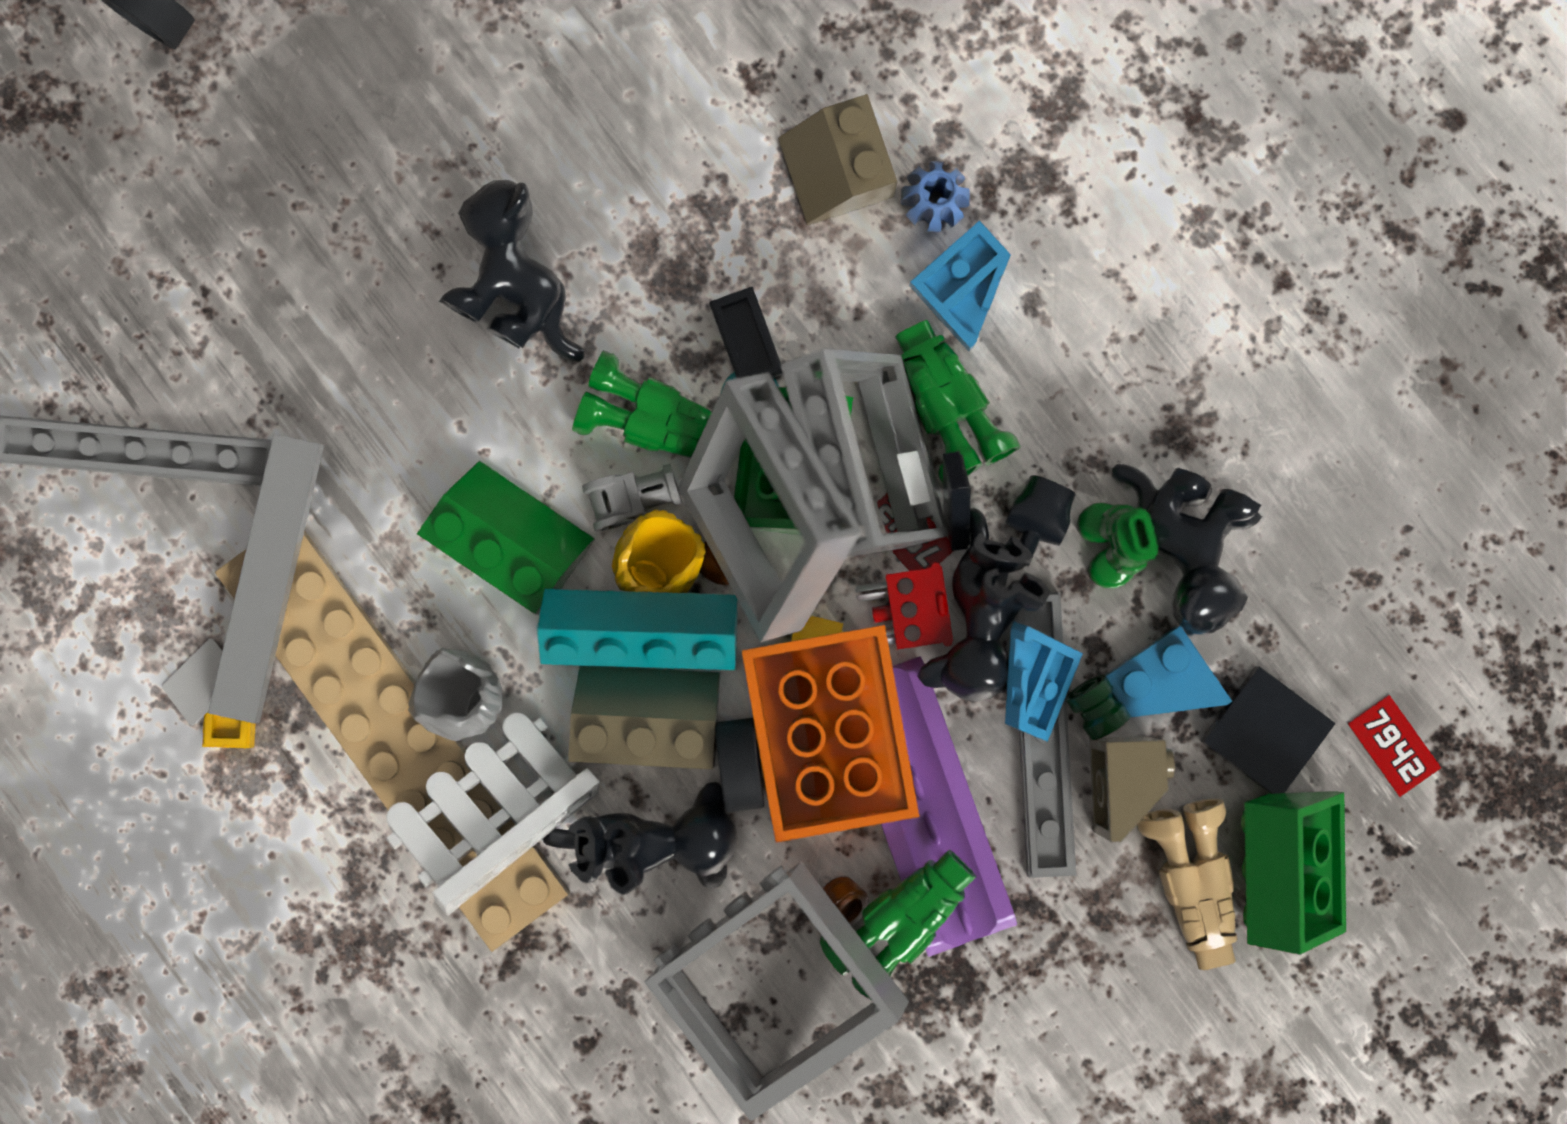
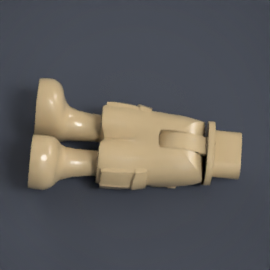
M1222 799L1198 800L1188 803L1183 807L1185 820L1192 832L1198 854L1192 861H1189L1185 843L1184 823L1182 814L1179 811L1172 809L1151 811L1137 824L1139 832L1147 838L1156 840L1165 852L1168 862L1159 871L1165 892L1164 895L1169 904L1174 907L1181 932L1186 940L1187 949L1195 952L1199 970H1209L1236 962L1232 943L1238 940L1235 933V912L1232 900L1234 879L1232 877L1229 856L1218 852L1217 848L1218 827L1224 821L1227 812Z

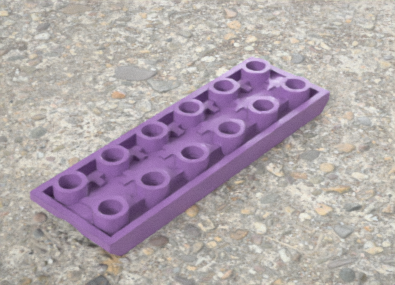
M919 656L892 666L919 817L883 823L881 826L901 882L914 871L923 867L928 860L936 862L948 850L953 851L976 875V878L964 889L965 898L963 901L958 903L954 912L936 931V937L931 945L925 949L927 956L930 957L967 942L1016 926L1017 921L935 691L932 687L924 686L917 677L921 667L924 665L922 657Z

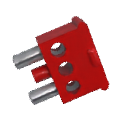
M934 562L931 568L886 574L885 582L856 586L855 593L888 588V591L856 595L859 602L889 597V605L872 607L874 623L893 621L894 628L886 629L887 635L895 634L894 638H887L888 645L896 644L897 650L943 643L946 647L952 645L954 640L943 569L938 562ZM903 579H909L913 582V590L909 594H902L898 590V584ZM907 602H912L917 606V613L911 618H907L902 614V606ZM910 625L918 626L921 631V635L916 641H910L906 638L905 630Z

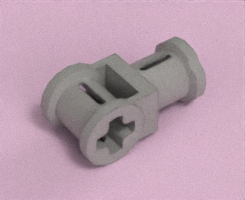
M670 463L663 465L662 471L638 478L631 472L624 475L603 477L582 485L583 493L589 494L596 522L593 523L595 532L631 523L639 516H644L646 514L645 509L669 502H672L674 505L682 504ZM606 494H607V496H608L609 503H610V506H611V510H612L611 512L609 511L608 504H607V501H606V497H605Z

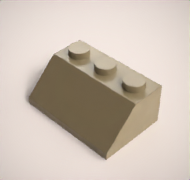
M580 665L571 710L568 762L713 770L716 759V722H718L720 672Z

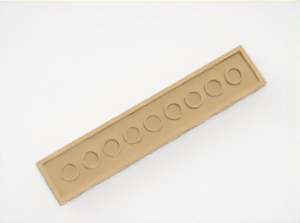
M304 530L275 656L387 810L396 803L405 802L413 806L419 813L432 802L426 790V783L431 775L437 772H446L458 782L471 772L465 763L466 749L460 741H453L431 733L414 720L408 711V702L416 681ZM246 549L214 572L234 600ZM481 783L466 793L487 819L502 809ZM442 813L428 823V826L448 850H451L463 840ZM509 820L497 831L503 836L515 824L512 820ZM535 844L459 906V908L490 951L493 952L569 895L570 891ZM472 850L458 862L464 867L477 855Z

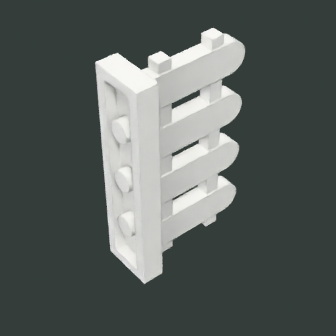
M522 713L510 714L503 722V735L508 743L497 752H494L488 744L483 742L471 744L465 752V763L471 771L458 782L446 772L434 773L426 783L427 794L432 801L428 806L418 813L410 804L399 802L391 806L387 812V822L393 831L386 838L394 850L401 844L407 848L424 869L418 875V879L425 887L429 886L432 882L438 886L433 891L435 902L447 916L598 794L599 780L588 768L578 775L573 771L578 766V762H568V756L563 759L542 734L547 730V725L541 718L532 723ZM517 753L539 777L527 789L505 765ZM479 783L482 784L502 808L489 819L485 817L466 794ZM549 789L553 795L539 805L536 799ZM441 813L463 838L451 850L447 849L428 826V823ZM509 820H512L515 826L501 836L497 830ZM473 850L477 857L462 867L458 861Z

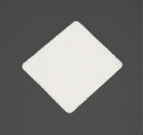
M212 638L208 639L162 685V689L191 726L195 725L209 711L222 650Z

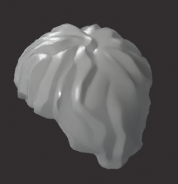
M441 648L430 656L419 673L418 680L414 684V690L408 702V711L414 720L431 733L453 741L469 738L484 733L491 724L495 723L497 714L500 713L503 704L501 683L497 674L486 661L476 656H470L464 651Z

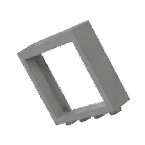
M822 349L781 364L795 418L858 525L864 528L865 536L858 538L847 557L908 548L949 536L902 356ZM894 366L897 379L890 382L888 372L883 371V368ZM841 381L859 383L897 532L881 534ZM918 451L931 501L911 506L896 454ZM934 517L936 528H928L927 518ZM837 525L828 527L829 530H840Z
M770 373L726 381L680 481L678 490L760 642H764L803 629L860 537L862 530ZM745 438L805 541L782 583L724 481ZM715 486L719 495L713 496L708 487ZM837 525L840 530H829L828 527Z
M799 862L788 871L782 865L779 866L759 883L763 888L760 892L751 898L747 892L742 893L723 909L727 916L716 924L711 918H708L688 934V938L691 940L690 943L681 949L674 943L654 959L658 967L645 980L646 985L750 1121H753L898 1023L909 1003L905 995L802 862ZM789 892L873 1003L762 1077L681 969Z

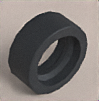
M101 0L132 25L171 49L178 47L195 22L194 17L175 0Z
M745 718L716 722L719 771L726 811L736 812L764 808L754 719Z

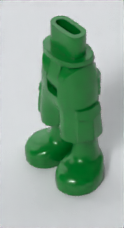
M928 320L913 325L895 336L903 351L901 356L907 379L916 398V411L928 434L941 435L946 453L960 451V455H963L968 476L977 471L982 463L973 447L965 438L957 423L958 421H967L978 443L979 454L986 466L1010 456L1021 448L1017 436L1011 432L1001 431L985 414L984 411L990 402L980 387L979 382L971 373L968 374L957 354L945 342V337L943 335H935ZM943 463L941 464V466L939 467V470H938V477H939L940 481L942 482V484H943Z
M603 350L591 373L588 387L634 402L636 409L634 411L626 410L585 391L574 419L572 431L584 436L590 434L597 426H610L624 430V442L644 448L647 451L658 452V450H663L691 458L712 411L680 395L681 392L676 388L655 378L649 377L642 384L629 378L620 370L618 357L613 353Z
M1100 502L1088 506L1078 516L1076 523L1077 531L1084 540L1092 543L1110 542L1111 545L1109 548L1097 553L1089 562L1088 574L1097 586L1116 589L1127 584L1136 573L1144 570L1147 562L1154 560L1158 553V544L1150 515L1140 507L1133 508L1127 504L1113 505Z
M948 850L936 862L928 860L923 867L914 871L895 888H889L879 894L875 900L862 910L864 925L855 932L868 949L879 939L887 941L888 945L875 958L888 975L891 976L900 961L912 963L931 945L936 937V931L954 912L958 903L963 901L965 898L964 889L976 878V875L953 851ZM821 936L820 945L825 956L842 976H846L850 971L824 937ZM852 975L851 979L854 988L860 994L871 1000V998L867 995V993L864 991V989Z

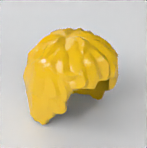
M653 510L644 516H639L624 530L623 535L619 538L614 548L615 553L611 567L619 590L629 592L687 593L700 572L706 552L705 544L702 542L701 535L695 533L691 525L685 524L683 520L677 519L674 514L668 513L665 510Z

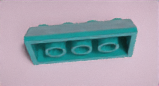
M544 589L537 626L540 664L737 670L738 599L735 595Z

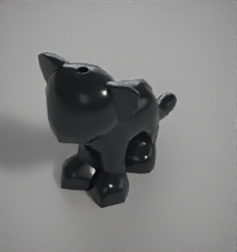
M493 180L487 183L474 195L465 200L458 212L467 233L485 248L479 267L478 279L471 288H453L445 293L439 302L476 323V321L479 322L496 297H500L517 305L518 309L515 314L502 313L494 316L487 327L489 332L517 348H523L529 339L532 340L540 331L546 343L556 354L568 361L580 362L585 358V349L567 339L562 333L560 326L567 297L565 286L551 269L531 259L522 249L520 243L531 224L533 215L529 189L526 183H515L510 180Z
M1126 464L1115 465L1112 468V477L1131 486L1136 491L1138 497L1137 508L1140 507L1146 510L1150 515L1158 544L1157 555L1173 561L1183 574L1172 596L1171 607L1174 618L1187 636L1190 637L1194 634H1212L1223 628L1235 615L1243 610L1248 599L1238 579L1218 566L1224 547V539L1231 530H1246L1256 525L1262 518L1258 513L1262 505L1243 493L1231 489H1222L1205 518L1200 519L1182 513L1185 506L1204 504L1212 493L1211 484L1199 474L1182 468H1176L1170 479L1157 490L1152 480L1139 469Z
M970 508V547L958 563L951 584L954 600L965 618L966 637L953 646L947 654L933 658L924 664L917 677L924 686L932 688L946 687L949 692L960 699L977 702L991 699L996 694L1007 691L1009 655L999 639L1022 608L1027 611L1039 610L1044 606L1051 591L1041 579L1028 572H1025L1019 581L1013 580L1008 587H1005L1008 573L1023 569L1031 561V552L1018 539L1012 536L1006 544L989 540V530L985 516L980 510Z
M718 782L707 783L698 792L693 807L685 811L673 826L657 821H648L629 813H611L598 817L585 816L571 824L568 830L555 828L542 840L546 845L552 847L575 849L577 861L568 865L571 872L581 882L593 883L602 874L603 868H608L605 870V875L610 887L623 896L629 894L642 884L644 873L672 859L678 861L685 869L695 873L703 886L709 889L720 887L727 875V863L735 853L738 836L734 822L725 811L722 787Z

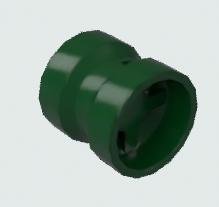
M1098 675L1083 682L1065 697L1073 713H1078L1083 718L1082 727L1090 740H1097L1113 733L1122 727L1131 716L1124 704L1116 701L1112 696L1113 687L1105 675Z

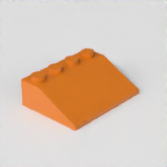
M885 625L742 650L775 842L919 817Z

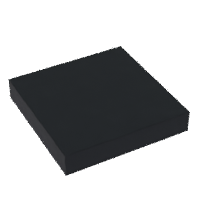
M1255 666L1231 698L1232 702L1225 706L1200 742L1268 793L1278 794L1287 791L1336 723L1260 666Z

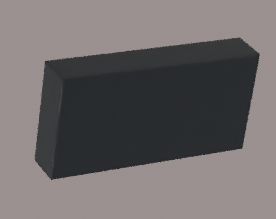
M753 286L710 301L711 311L736 378L768 372L772 379L784 376L779 356Z
M960 451L943 454V515L949 534L951 551L968 549V545H970V484L963 455H960Z

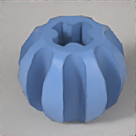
M931 161L929 163L930 172H926L918 166L907 176V180L912 186L901 188V204L913 207L906 213V217L914 226L920 220L926 221L929 224L927 232H941V221H945L951 228L964 218L960 208H966L970 205L969 188L959 187L965 180V176L957 168L951 173L945 172L942 169L944 162ZM934 191L942 194L937 204L928 200Z

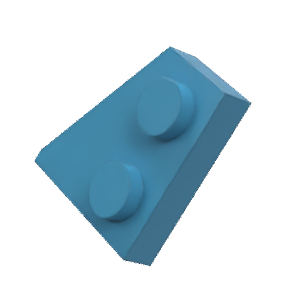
M979 220L910 281L909 287L969 352L977 342L980 330L1011 254Z
M1013 622L1010 635L1005 724L1048 742L1083 653L1029 626Z
M1181 626L1174 627L1105 674L1113 687L1112 696L1116 701L1124 704L1131 715L1130 718L1224 706L1232 702Z

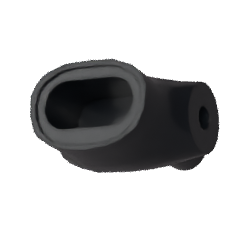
M1036 475L1029 477L1024 489L1015 498L1005 521L1006 524L1022 533L1019 541L1030 550L1032 558L1040 541L1057 546L1061 545L1070 525L1071 507L1076 496L1075 492L1071 489Z

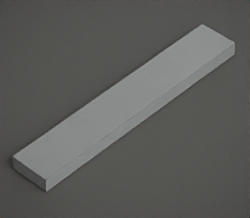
M0 415V463L261 487L272 442L271 439Z
M273 434L209 706V714L250 723H260L324 449L322 444Z
M1050 592L1044 606L1039 610L1027 611L1022 608L1013 622L1029 626L1063 643L1060 592ZM1064 700L1048 742L1019 730L1026 872L1029 878L1076 876L1067 702Z

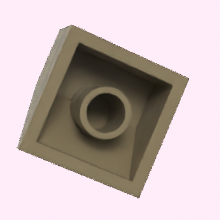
M868 94L822 108L778 137V142L807 226L894 198L898 181Z
M1147 736L1105 737L1097 740H1090L1089 738L1094 833L1110 842H1122L1168 791V778L1174 777L1175 762L1172 749H1166V740Z

